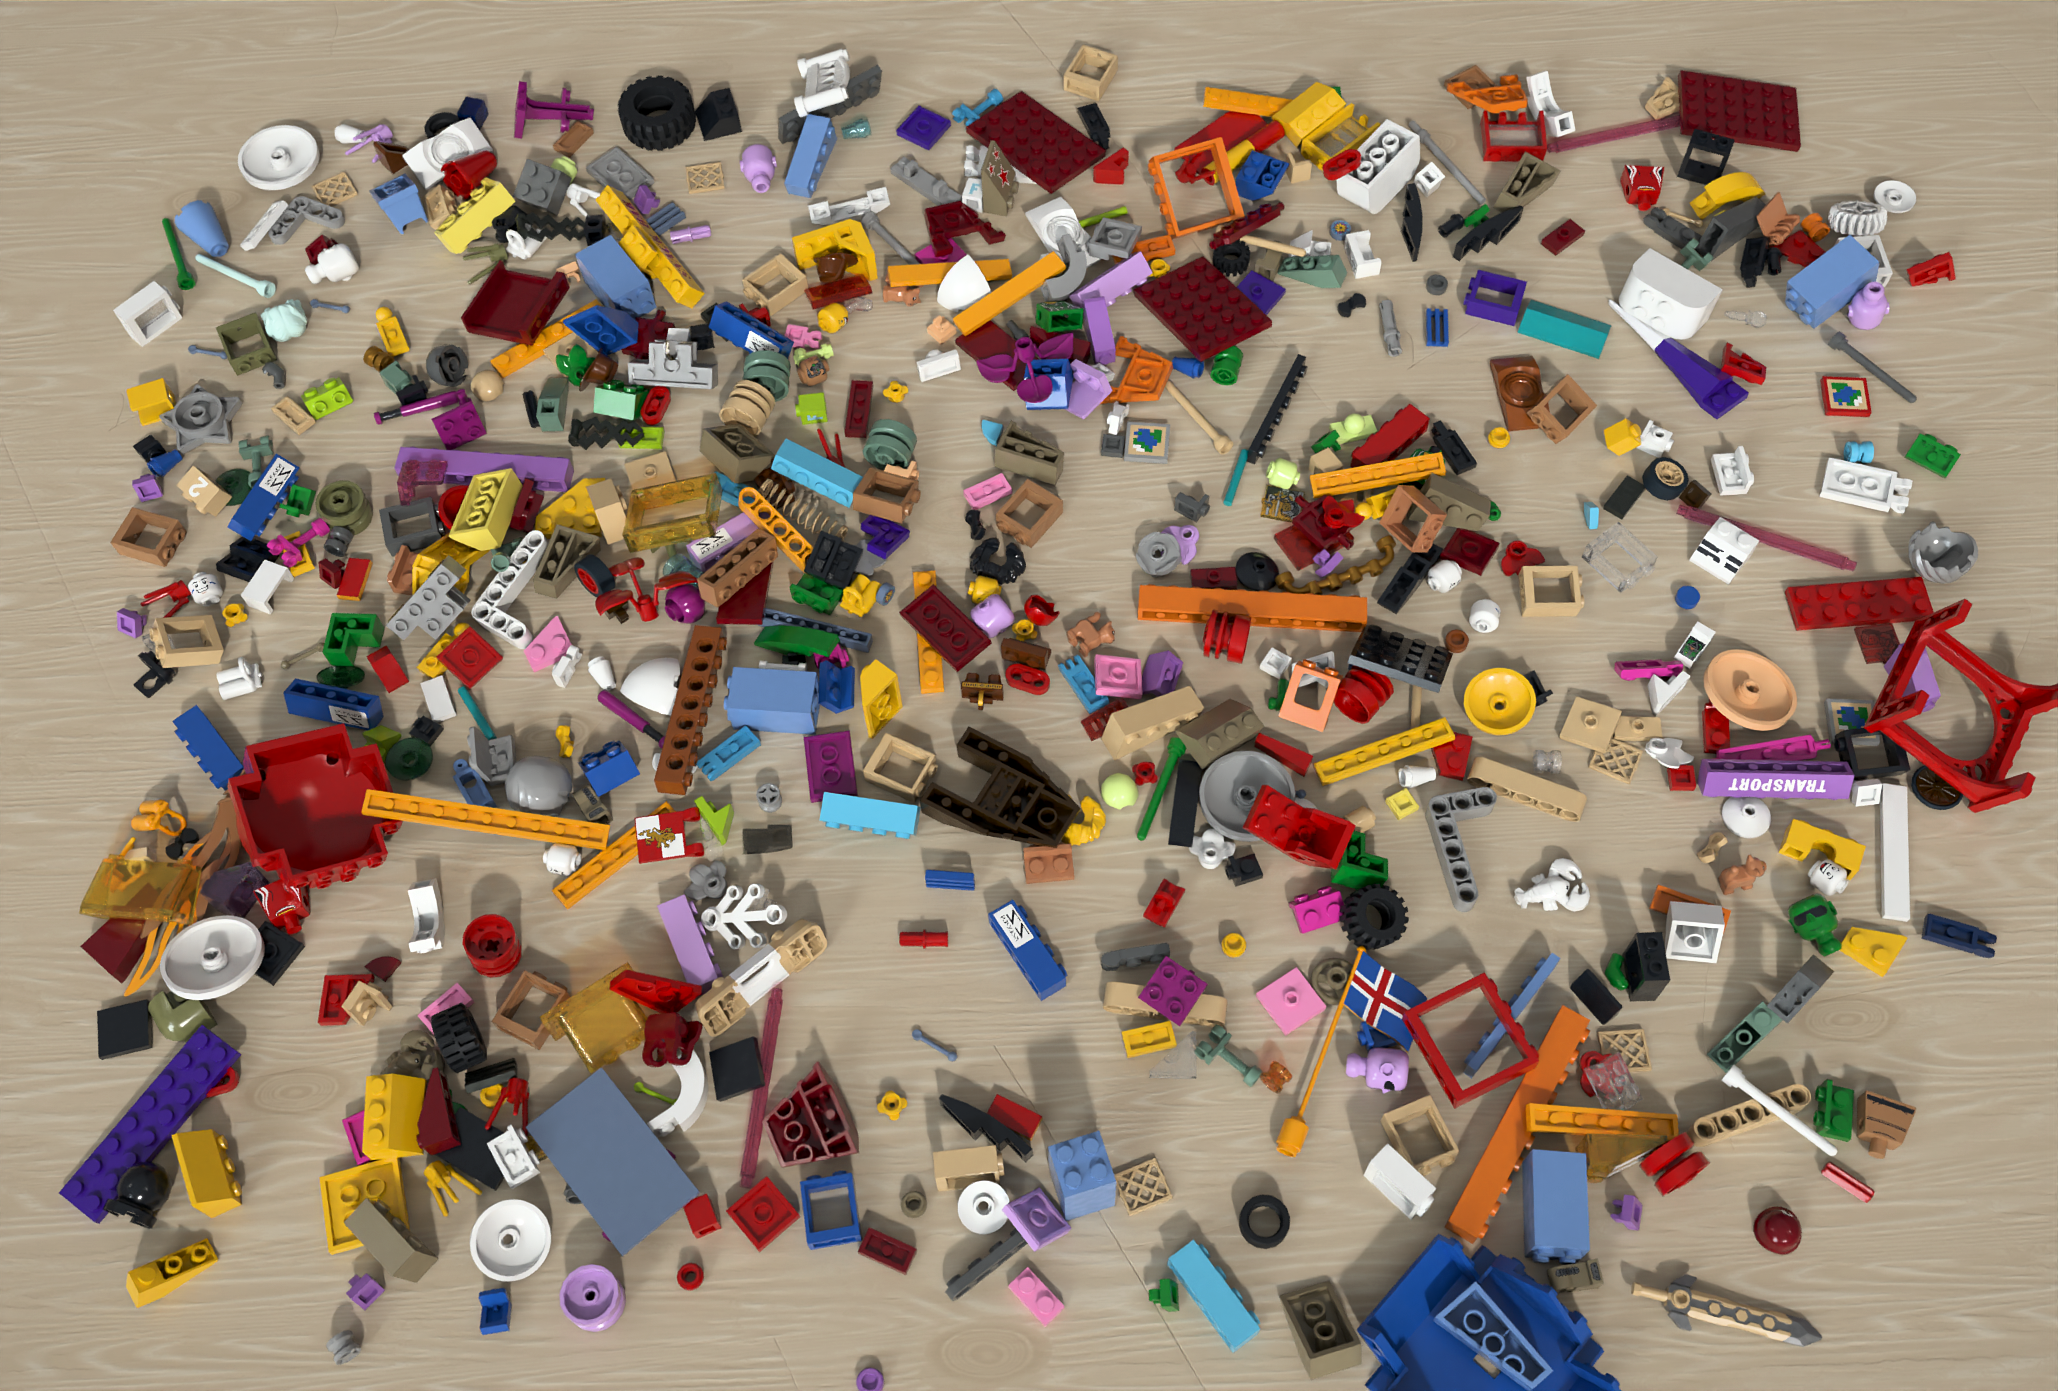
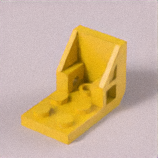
M848 219L792 237L796 264L799 270L817 265L813 261L816 257H823L833 253H848L857 257L858 263L846 269L847 272L869 281L878 279L874 250L861 223Z
M449 533L417 555L413 564L412 595L448 555L466 569V572L454 584V587L464 594L469 583L470 565L491 551V549L480 551L455 541L448 536Z

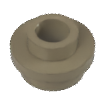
M917 1191L905 1194L901 1200L903 1213L909 1218L922 1216L927 1209L925 1196ZM916 1201L919 1203L917 1209H911L909 1207L910 1203Z

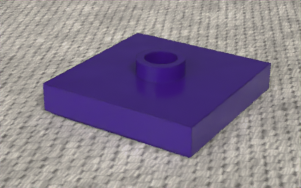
M918 106L896 132L898 136L926 150H930L950 128L951 121Z
M1252 270L1237 286L1266 315L1286 292L1285 288Z

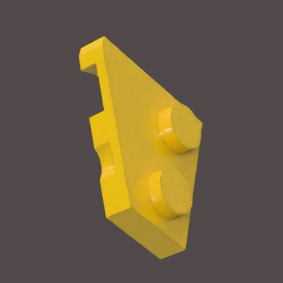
M1851 927L1841 942L1842 949L1840 951L1883 977L1908 938L1903 935Z

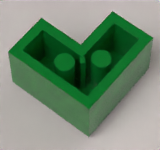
M332 613L322 653L331 666H354L358 647H380L385 627L377 614Z
M1353 831L1337 869H1331V882L1357 890L1373 884L1383 886L1388 879V859L1365 853V834Z

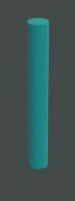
M1242 449L1223 502L1226 506H1231L1248 458V450Z
M465 686L460 687L458 693L488 740L497 739Z

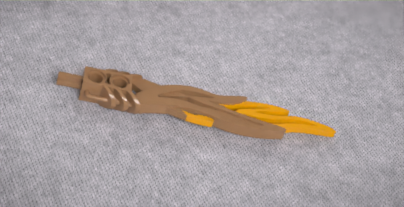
M243 769L239 776L246 774L245 769ZM225 790L223 795L227 796L216 804L218 807L211 831L187 852L178 865V869L183 870L163 888L153 903L140 935L141 939L148 935L145 951L133 978L124 992V997L138 990L158 968L167 941L178 922L176 935L183 930L188 911V902L185 895L199 883L193 898L188 926L196 923V921L203 920L213 889L228 876L226 870L234 867L239 854L241 840L236 826L235 809L228 790ZM225 830H227L225 846L219 859L210 863L199 874L220 843ZM204 844L203 848L198 853V855L191 857L192 854ZM228 856L225 866L214 880L221 863ZM181 878H183V879L178 883V885L174 888V890L171 892V894L168 896V898L165 900V902L163 903V905H162L161 908L159 909V907H160V905H161V903H162V900L164 899V897L166 896V894L169 892V890H170ZM179 902L175 914L162 935L157 956L151 968L140 979L151 956L159 925L168 912Z

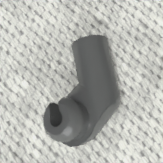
M267 362L262 368L263 373L266 374L268 372L267 376H274L275 388H284L285 371L274 362Z

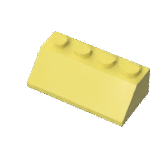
M512 468L473 476L448 535L451 539L480 551L501 547L523 487Z

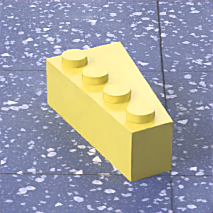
M485 177L481 181L483 186L478 190L474 189L470 193L472 198L469 201L462 202L457 207L458 213L456 215L451 214L436 229L435 235L450 252L458 254L465 251L472 240L478 239L485 228L492 226V220L507 211L516 202L501 182Z

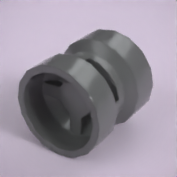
M334 526L330 532V539H327L324 544V549L332 555L343 557L347 552V544L352 542L354 536L349 530Z

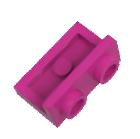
M1331 886L1319 888L1316 894L1310 896L1307 893L1295 896L1294 901L1288 903L1289 907L1294 911L1299 931L1302 934L1340 922L1339 916L1343 915L1340 912L1341 906L1344 905L1341 892L1331 888Z

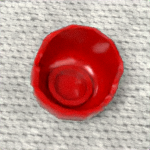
M1031 595L1024 605L1028 620L1037 626H1048L1060 614L1059 611L1054 612V603H1047L1039 595Z

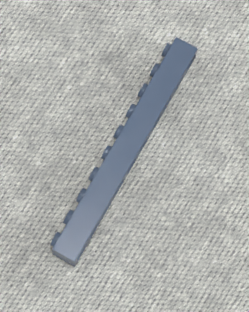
M765 608L763 625H758L762 627L780 625L799 626L837 634L840 640L839 646L869 653L873 643L872 634L769 608Z

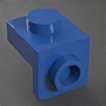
M1366 1021L1360 1023L1357 1036L1360 1045L1366 1047L1367 1053L1372 1048H1388L1397 1045L1395 1040L1367 1025Z
M500 1288L479 1292V1300L482 1305L480 1321L482 1335L509 1331L512 1304L506 1289Z

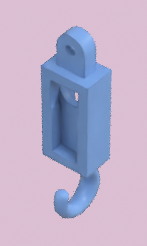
M464 759L455 761L453 768L456 775L452 777L467 804L491 808L497 807L480 775L469 767ZM476 779L475 786L472 788L464 787V784Z

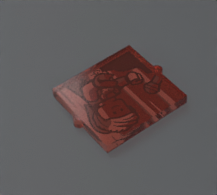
M1872 623L1871 626L1855 627L1854 629L1866 664L1881 662L1886 664L1900 645L1892 623L1880 625Z

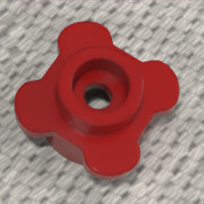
M1141 762L1132 767V772L1136 776L1135 783L1138 786H1142L1144 783L1150 782L1154 784L1157 782L1158 776L1155 775L1154 763Z

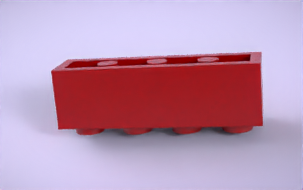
M1411 404L1404 409H1399L1390 422L1386 421L1376 434L1373 433L1367 438L1364 445L1354 449L1351 454L1350 467L1354 468L1394 461L1427 431L1430 418Z

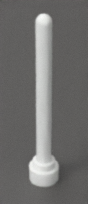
M1733 1065L1721 1081L1729 1087L1741 1088L1828 1155L1834 1156L1837 1154V1148L1744 1079L1746 1076L1742 1074L1743 1071L1736 1065Z

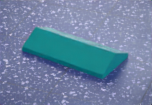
M1531 300L1523 316L1518 333L1599 359L1612 325Z

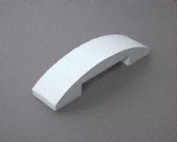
M883 187L867 191L868 197L829 206L828 201L809 205L811 222L818 225H832L848 219L862 220L863 216L870 211L876 214L890 205L887 188Z

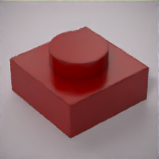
M1680 765L1677 769L1667 768L1670 791L1695 790L1696 780L1693 765Z

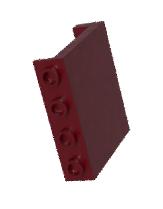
M500 260L463 313L461 319L468 333L533 346L570 287L563 272L557 271L553 278L549 279L506 270L503 261Z

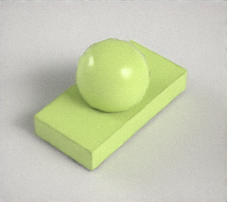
M1357 413L1350 414L1344 421L1331 423L1329 426L1330 431L1336 430L1340 435L1335 441L1339 444L1366 439L1371 434L1378 432L1371 415L1362 417Z

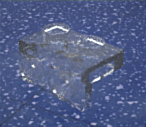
M1620 1052L1611 1054L1599 1063L1584 1069L1603 1109L1627 1111L1643 1099Z

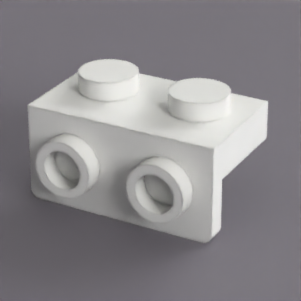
M1738 446L1735 453L1713 454L1711 463L1720 496L1747 494L1750 486L1754 483V474L1750 472L1748 465L1749 457L1748 454H1745L1744 447Z
M511 1124L507 1126V1132L488 1142L487 1145L509 1187L513 1190L540 1173L537 1167L540 1161L533 1149L531 1151L527 1149L525 1143L528 1142V1139L522 1128L516 1129Z

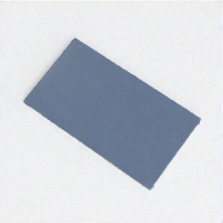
M602 1067L526 1126V1129L622 1256L627 1254L638 1243L700 1194Z

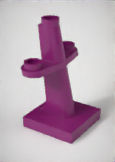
M519 81L515 106L514 138L522 139L525 119L560 120V133L569 131L570 120H593L594 109L590 108V105L566 104V102L570 101V90H567V88H562L561 103L531 100L527 96V82Z

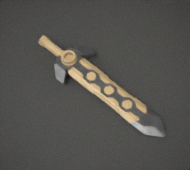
M1687 1274L1672 1281L1665 1291L1641 1285L1638 1282H1633L1631 1286L1632 1295H1640L1664 1302V1308L1669 1312L1667 1315L1680 1329L1692 1330L1688 1317L1721 1326H1729L1801 1347L1822 1339L1821 1334L1805 1319L1690 1290L1688 1288L1692 1286L1697 1277Z

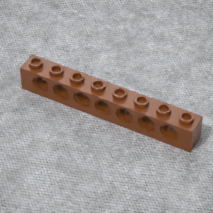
M699 625L694 627L654 778L658 793L686 795L687 788L692 785L693 773L691 772L693 766L696 767L698 762L697 749L698 746L701 747L703 742L702 729L707 726V709L712 706L713 695L711 693L712 689L716 688L718 681L717 669L722 667L721 654L722 650L725 651L727 647V638L723 636L722 628Z

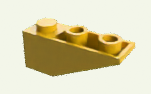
M206 1238L128 1271L126 1288L136 1308H139L166 1296L216 1263L218 1258Z

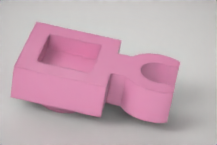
M788 324L784 335L794 341L792 347L804 348L805 344H807L811 348L818 349L819 341L815 339L822 340L821 332L812 331L809 333L808 327Z

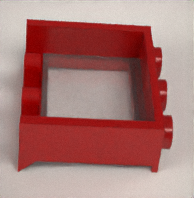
M1483 110L1480 122L1483 161L1517 162L1521 160L1525 152L1542 161L1544 160L1547 151L1544 111H1539L1536 121H1526L1527 116L1525 112L1518 114L1517 121H1506V112H1500L1497 121H1488V111Z

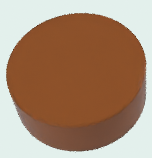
M1457 629L1448 632L1445 638L1446 648L1453 653L1465 651L1469 643L1467 634Z

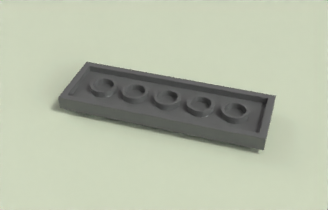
M876 65L850 79L846 87L849 98L845 99V101L811 111L809 114L831 119L836 115H842L853 106H859L869 97H875L880 92L881 68ZM797 109L779 117L778 139L782 145L786 142L794 141L801 135L807 116L800 117Z

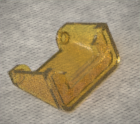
M109 854L108 858H103L79 909V914L99 919L123 918L192 925L202 867L192 865L193 861L186 859H177V863L124 860L125 856Z

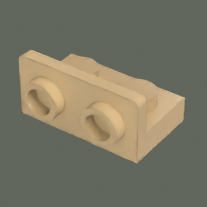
M440 184L422 197L429 224L435 230L451 214L456 215L458 213L454 193L450 189H445Z
M358 981L341 1007L356 1023L364 1026L367 1021L373 1018L378 1005L388 1011L391 1010L392 1005L387 1001L389 997L381 992L382 989L372 982L366 985Z

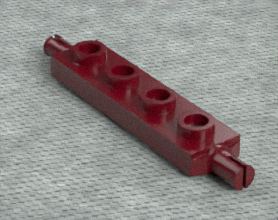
M1282 202L1274 206L1262 204L1257 210L1248 212L1245 217L1236 219L1234 223L1222 227L1220 231L1213 234L1214 240L1210 242L1211 249L1215 250L1219 246L1232 244L1280 216V211L1285 208Z

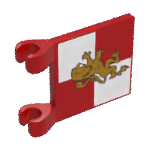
M692 807L678 812L636 817L635 828L639 864L683 857L704 856L702 843L686 846L684 821L696 822L700 820L699 809Z

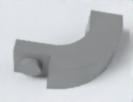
M1071 234L1063 235L1057 243L1066 269L1062 276L1047 279L1042 285L1041 291L1045 302L1068 300L1070 298L1069 295L1077 290L1085 276L1087 267L1085 251L1077 252V245L1072 240Z

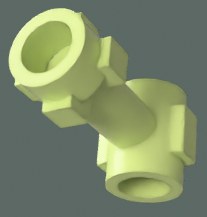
M823 344L821 349L807 353L804 348H798L794 351L793 358L795 364L799 367L801 361L816 355L819 358L824 357L828 359L834 356L831 344Z

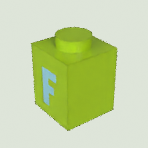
M824 392L798 395L799 404H795L796 416L801 417L802 425L828 422Z

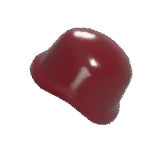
M1778 1206L1767 1208L1754 1221L1753 1231L1755 1238L1768 1251L1779 1255H1786L1793 1252L1799 1246L1802 1237L1801 1225L1797 1216L1787 1208Z

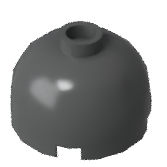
M444 344L433 348L429 352L426 359V370L429 377L438 385L456 387L461 385L466 379L467 375L463 376V374L465 373V368H468V361L463 349L453 344Z

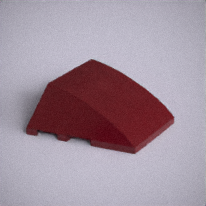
M818 1061L812 1067L813 1070L796 1084L797 1087L788 1097L783 1098L762 1121L782 1168L859 1153V1134L840 1090Z

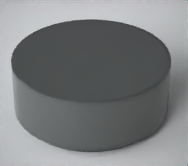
M1432 275L1427 280L1426 289L1432 295H1442L1447 290L1448 281L1442 275Z

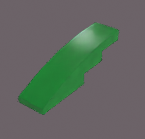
M780 625L765 626L754 644L755 646L784 655L798 653L811 657L813 653L829 657L840 640L837 634L799 626Z

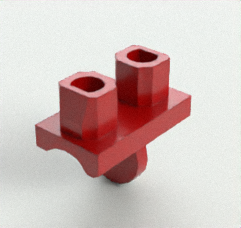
M1163 879L1143 917L1165 928L1183 897L1185 889Z

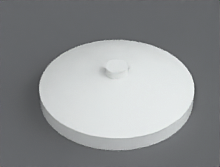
M291 125L273 126L254 134L245 142L238 155V166L245 180L251 185L265 190H281L297 185L309 177L317 167L320 152L315 139L306 130Z
M222 915L200 920L179 932L167 945L160 961L161 976L173 993L186 999L206 1000L223 996L242 986L258 970L264 957V941L256 926L241 917Z

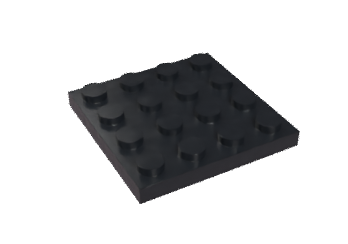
M1366 625L1350 654L1348 663L1439 693L1453 653L1441 646L1432 647L1426 645V642L1420 639L1411 640L1405 638L1403 634L1398 632L1390 633L1383 631L1377 625Z

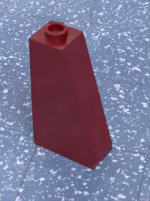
M150 883L145 885L80 946L121 984L127 979L145 951L148 935L143 939L140 938L153 903L163 890L161 886L155 888ZM167 893L164 899L162 900L159 909L170 895L169 893Z

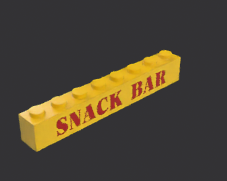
M607 185L600 193V197L596 198V202L623 235L628 232L632 225L640 229L658 252L648 267L676 302L693 309L705 293L626 195Z

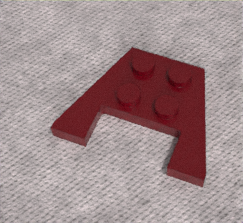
M961 201L926 208L924 212L936 258L952 254L953 246L947 239L979 232L985 241L991 245L1005 241L1006 234L1002 231L997 232L991 227L992 224L990 222H984L979 219V214Z

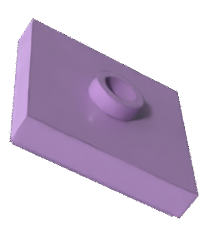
M1040 1188L1006 1204L1002 1209L1034 1252L1066 1235L1072 1229Z

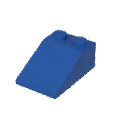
M596 305L563 320L564 325L599 352L600 348H603V354L610 355L638 342V322L625 311Z

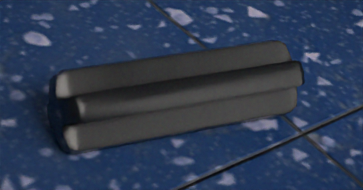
M529 390L524 392L522 396L529 423L532 428L540 427L536 417L537 402L533 391Z

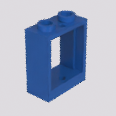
M837 1171L832 1173V1176L823 1178L820 1175H813L807 1177L806 1181L800 1182L807 1245L810 1250L862 1241L855 1181L852 1173ZM848 1187L852 1226L815 1232L810 1194Z

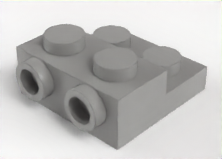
M1103 217L1100 224L1096 225L1093 237L1089 238L1087 242L1089 256L1108 261L1111 255L1128 259L1142 233V226Z

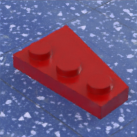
M626 969L610 981L609 990L659 1013H677L702 994V986Z

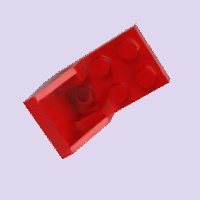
M1268 785L1261 786L1243 825L1245 830L1292 859L1308 866L1337 869L1356 827L1355 824L1348 820L1315 808H1303Z

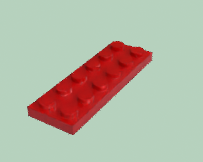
M1922 577L1787 587L1785 590L1796 631L1913 622L1934 613Z

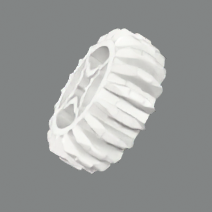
M1849 200L1848 202L1842 201L1831 206L1827 220L1828 226L1835 232L1866 236L1874 235L1884 230L1888 216L1887 210L1879 204Z

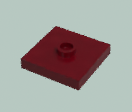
M1457 528L1442 551L1440 559L1454 561L1459 567L1482 576L1498 550L1500 543L1470 530Z

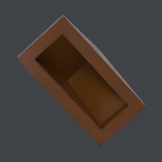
M374 141L373 145L381 164L392 174L408 165L403 155L410 150L409 148L402 145Z

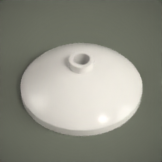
M516 1199L497 1202L484 1210L474 1223L470 1235V1252L476 1266L485 1275L495 1280L507 1282L517 1281L534 1273L546 1259L551 1245V1230L545 1215L533 1204ZM506 1234H510L512 1237L509 1244L503 1242V1237Z

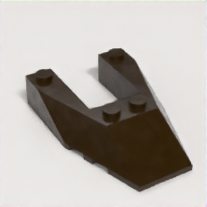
M968 727L957 743L958 757L992 775L973 803L932 782L920 799L921 812L940 823L980 835L1057 848L1078 815L1080 807L1061 788H1058L1050 780V777L1033 763L1029 756Z

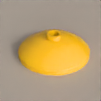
M1492 668L1476 675L1465 690L1464 709L1467 717L1474 726L1488 734L1508 735L1517 732L1528 724L1535 711L1536 696L1532 685L1523 675L1511 669ZM1501 704L1504 708L1498 710L1495 706Z

